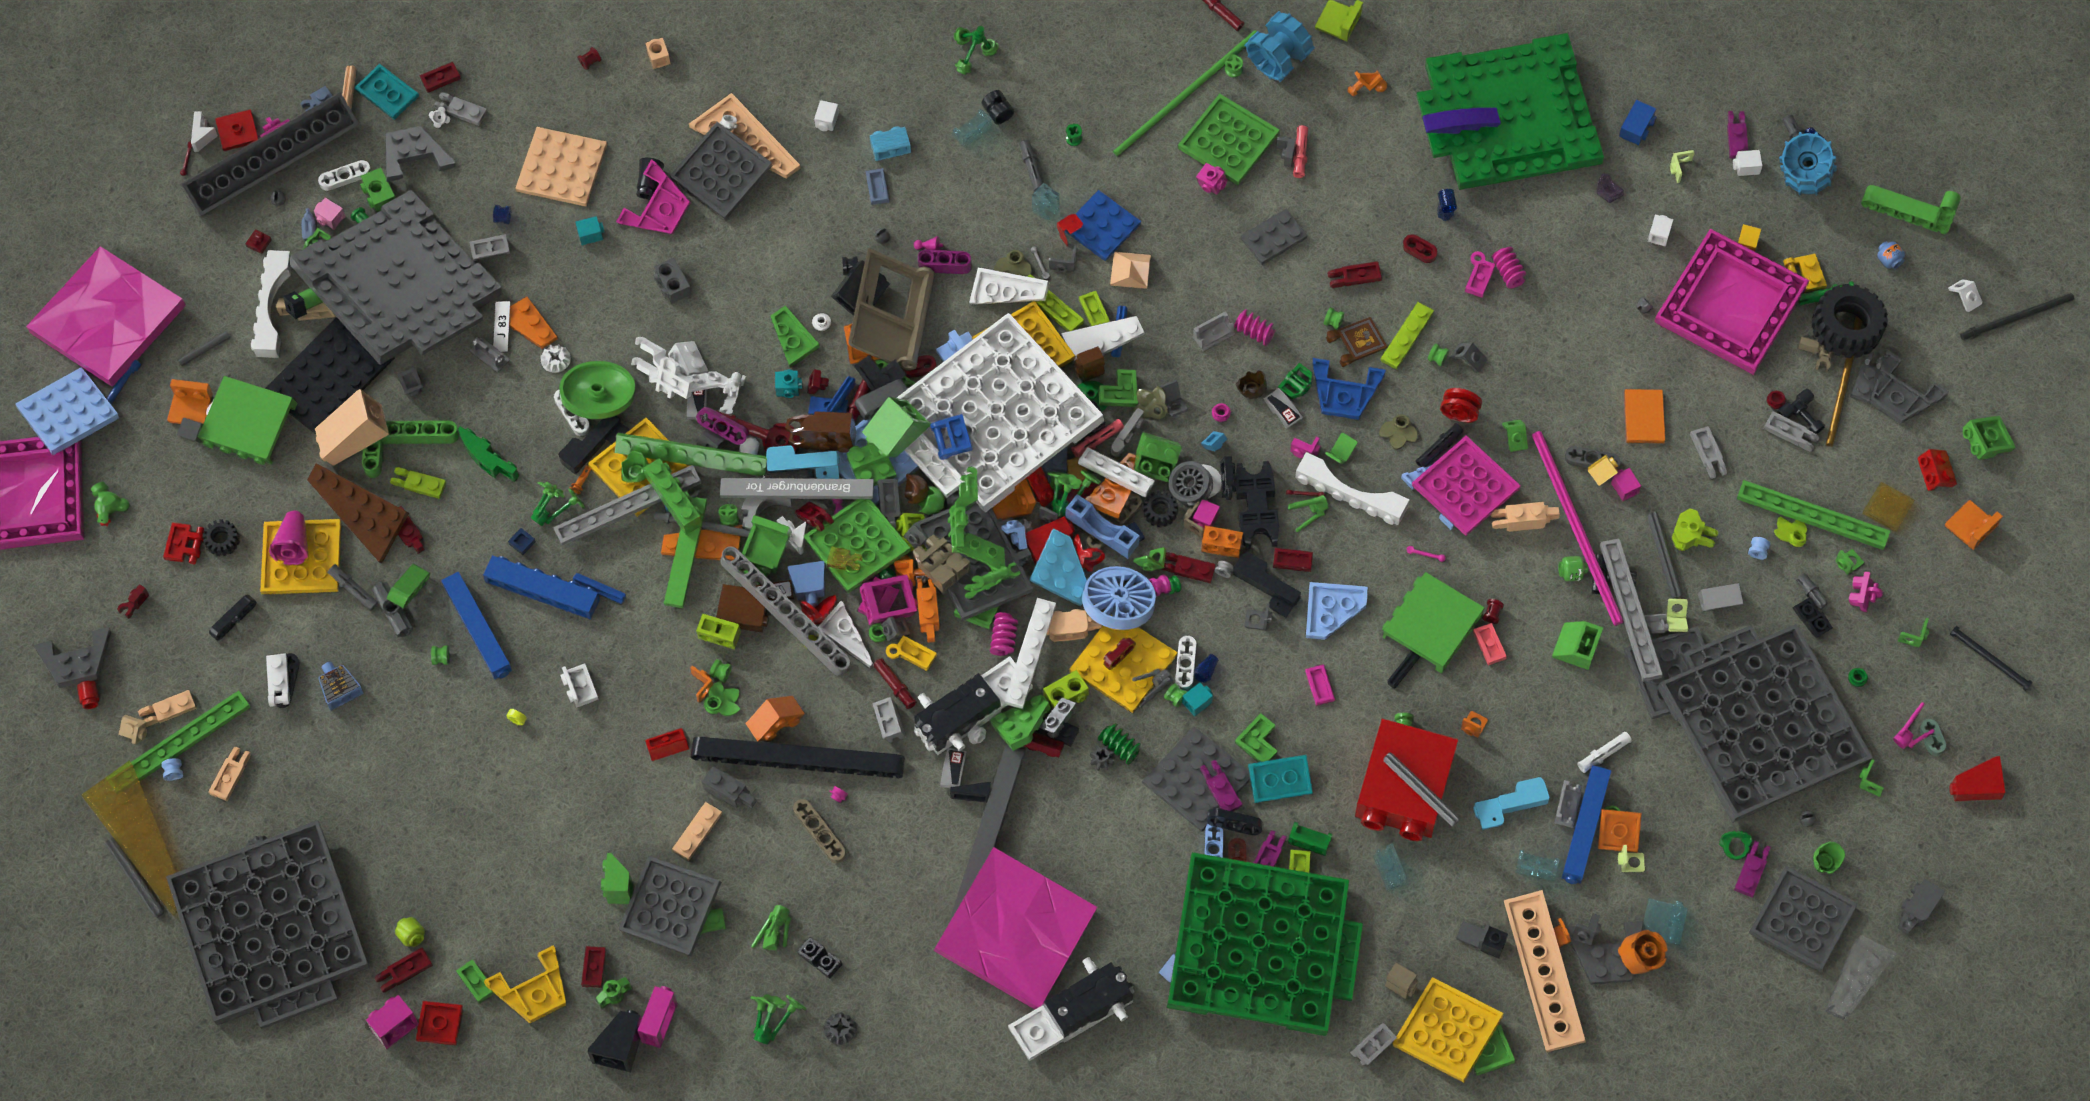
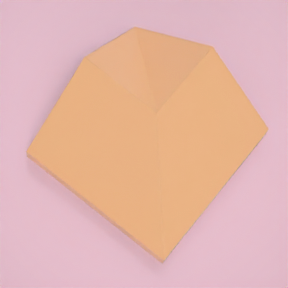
M1114 252L1110 285L1147 289L1151 255Z

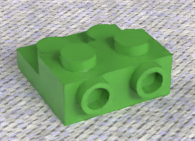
M2000 415L1973 419L1963 427V437L1969 440L1971 452L1977 456L1978 460L1993 458L1996 454L2012 452L2016 448Z
M867 442L866 446L861 448L854 446L846 453L847 460L856 479H873L874 486H876L879 479L897 478V475L889 457L882 456L878 452L879 448L876 445Z

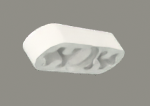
M360 160L321 174L318 182L323 190H333L361 180V176L371 172V168L368 162ZM360 167H363L365 171L361 172ZM347 172L350 174L347 179L340 178L342 173ZM326 179L329 180V182H330L329 184H326V183H325V180H326Z
M557 390L554 394L555 403L574 433L578 436L588 434L590 425L587 418L577 415L568 416V410L562 404L560 392ZM578 419L581 425H584V429L582 430L581 428H578V424L576 422Z
M1184 636L1179 641L1175 683L1179 685L1181 690H1189L1193 685L1196 640L1191 636ZM1186 642H1190L1191 645L1189 647V654L1185 653L1184 645ZM1184 659L1191 661V665L1187 668L1182 667L1180 664ZM1183 673H1187L1186 680L1189 682H1186V685L1179 681L1182 680Z

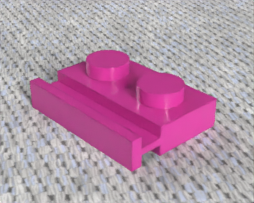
M877 577L873 579V581L881 580ZM892 585L873 589L879 614L889 612L899 589L893 588ZM862 601L857 611L866 615Z

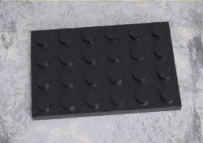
M336 317L265 389L292 397L297 402L295 410L290 409L289 414L316 434L315 428L356 391L359 389L363 391L395 357L380 365Z

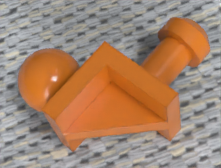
M1356 71L1354 74L1359 81L1352 87L1349 86L1347 91L1352 96H1356L1358 94L1357 91L1365 86L1369 91L1374 88L1377 92H1384L1387 89V82L1378 71L1375 73H1359Z
M907 555L894 562L896 575H907L908 580H911L913 586H916V576L926 575L920 568L915 569L913 559H910Z

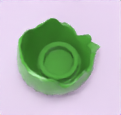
M638 451L630 452L627 459L621 463L622 480L628 483L641 482L646 479L643 468L649 465L648 460Z
M929 486L928 497L918 503L922 508L919 511L927 515L938 514L943 509L945 503L944 494L937 487Z
M1831 841L1820 845L1813 855L1814 867L1817 869V872L1828 874L1836 872L1844 861V849L1836 842Z

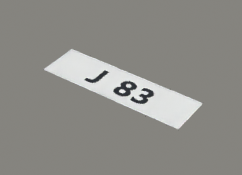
M510 301L495 303L493 346L500 352H508Z

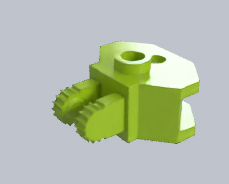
M1690 508L1679 515L1672 535V541L1675 548L1681 551H1685L1692 546L1697 547L1698 544L1712 548L1715 542L1701 535L1717 537L1718 530L1705 526V522H1702L1698 511Z

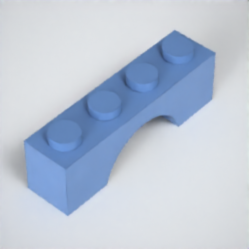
M1078 494L1066 507V518L1127 559L1138 547L1140 535L1125 525L1117 526L1110 523L1095 510L1093 504Z

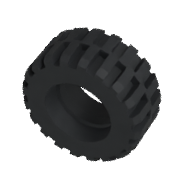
M1843 284L1842 287L1840 285L1834 286L1832 290H1827L1821 296L1813 313L1811 323L1814 329V336L1818 337L1819 344L1821 346L1824 345L1827 351H1833L1837 356L1845 355V358H1851L1852 356L1858 358L1862 357L1863 353L1864 355L1869 354L1872 349L1878 346L1888 324V313L1886 309H1883L1885 305L1882 300L1879 301L1875 293H1870V289L1866 287L1863 289L1860 288V285L1855 284L1853 286ZM1839 312L1852 313L1862 320L1865 328L1861 330L1845 328L1836 320L1834 314Z

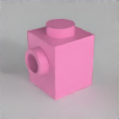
M327 198L319 202L314 210L316 221L320 225H327L333 230L345 218L343 208Z

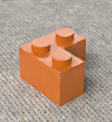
M793 696L767 699L746 722V725L757 742H768L777 736L776 733L781 728L798 725L805 713Z

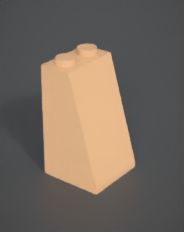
M361 389L356 391L315 428L316 441L320 447V457L332 466L389 435L382 405Z

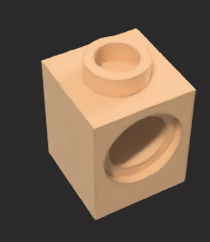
M663 38L653 39L645 43L653 69L671 64Z

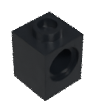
M1490 926L1482 943L1481 951L1500 958L1508 933Z

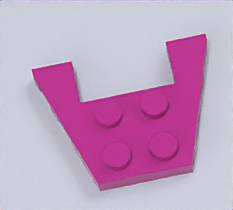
M651 159L643 174L659 183L657 189L641 216L623 208L616 222L622 225L673 234L691 202L660 166Z

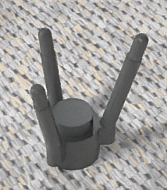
M1157 668L1153 672L1132 678V681H1137L1154 676L1152 682L1156 688L1138 705L1139 708L1173 682L1171 674L1166 669L1160 672Z

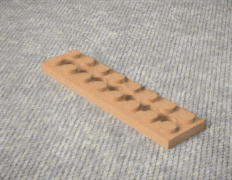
M1543 890L1504 900L1546 1053L1585 1043V1037ZM1528 910L1534 912V917L1529 920L1523 917L1524 912ZM1531 929H1537L1540 932L1536 938L1529 937L1528 933ZM1536 948H1543L1545 950L1544 955L1541 957L1535 956L1533 952ZM1547 966L1550 968V972L1548 975H1541L1539 969ZM1547 985H1553L1556 989L1553 994H1546L1544 988ZM1552 1004H1559L1561 1006V1010L1558 1013H1552L1549 1008ZM1557 1023H1564L1566 1029L1563 1032H1557L1555 1025Z

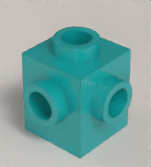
M787 369L775 372L776 396L786 398L799 396V389H802V377H798V371Z

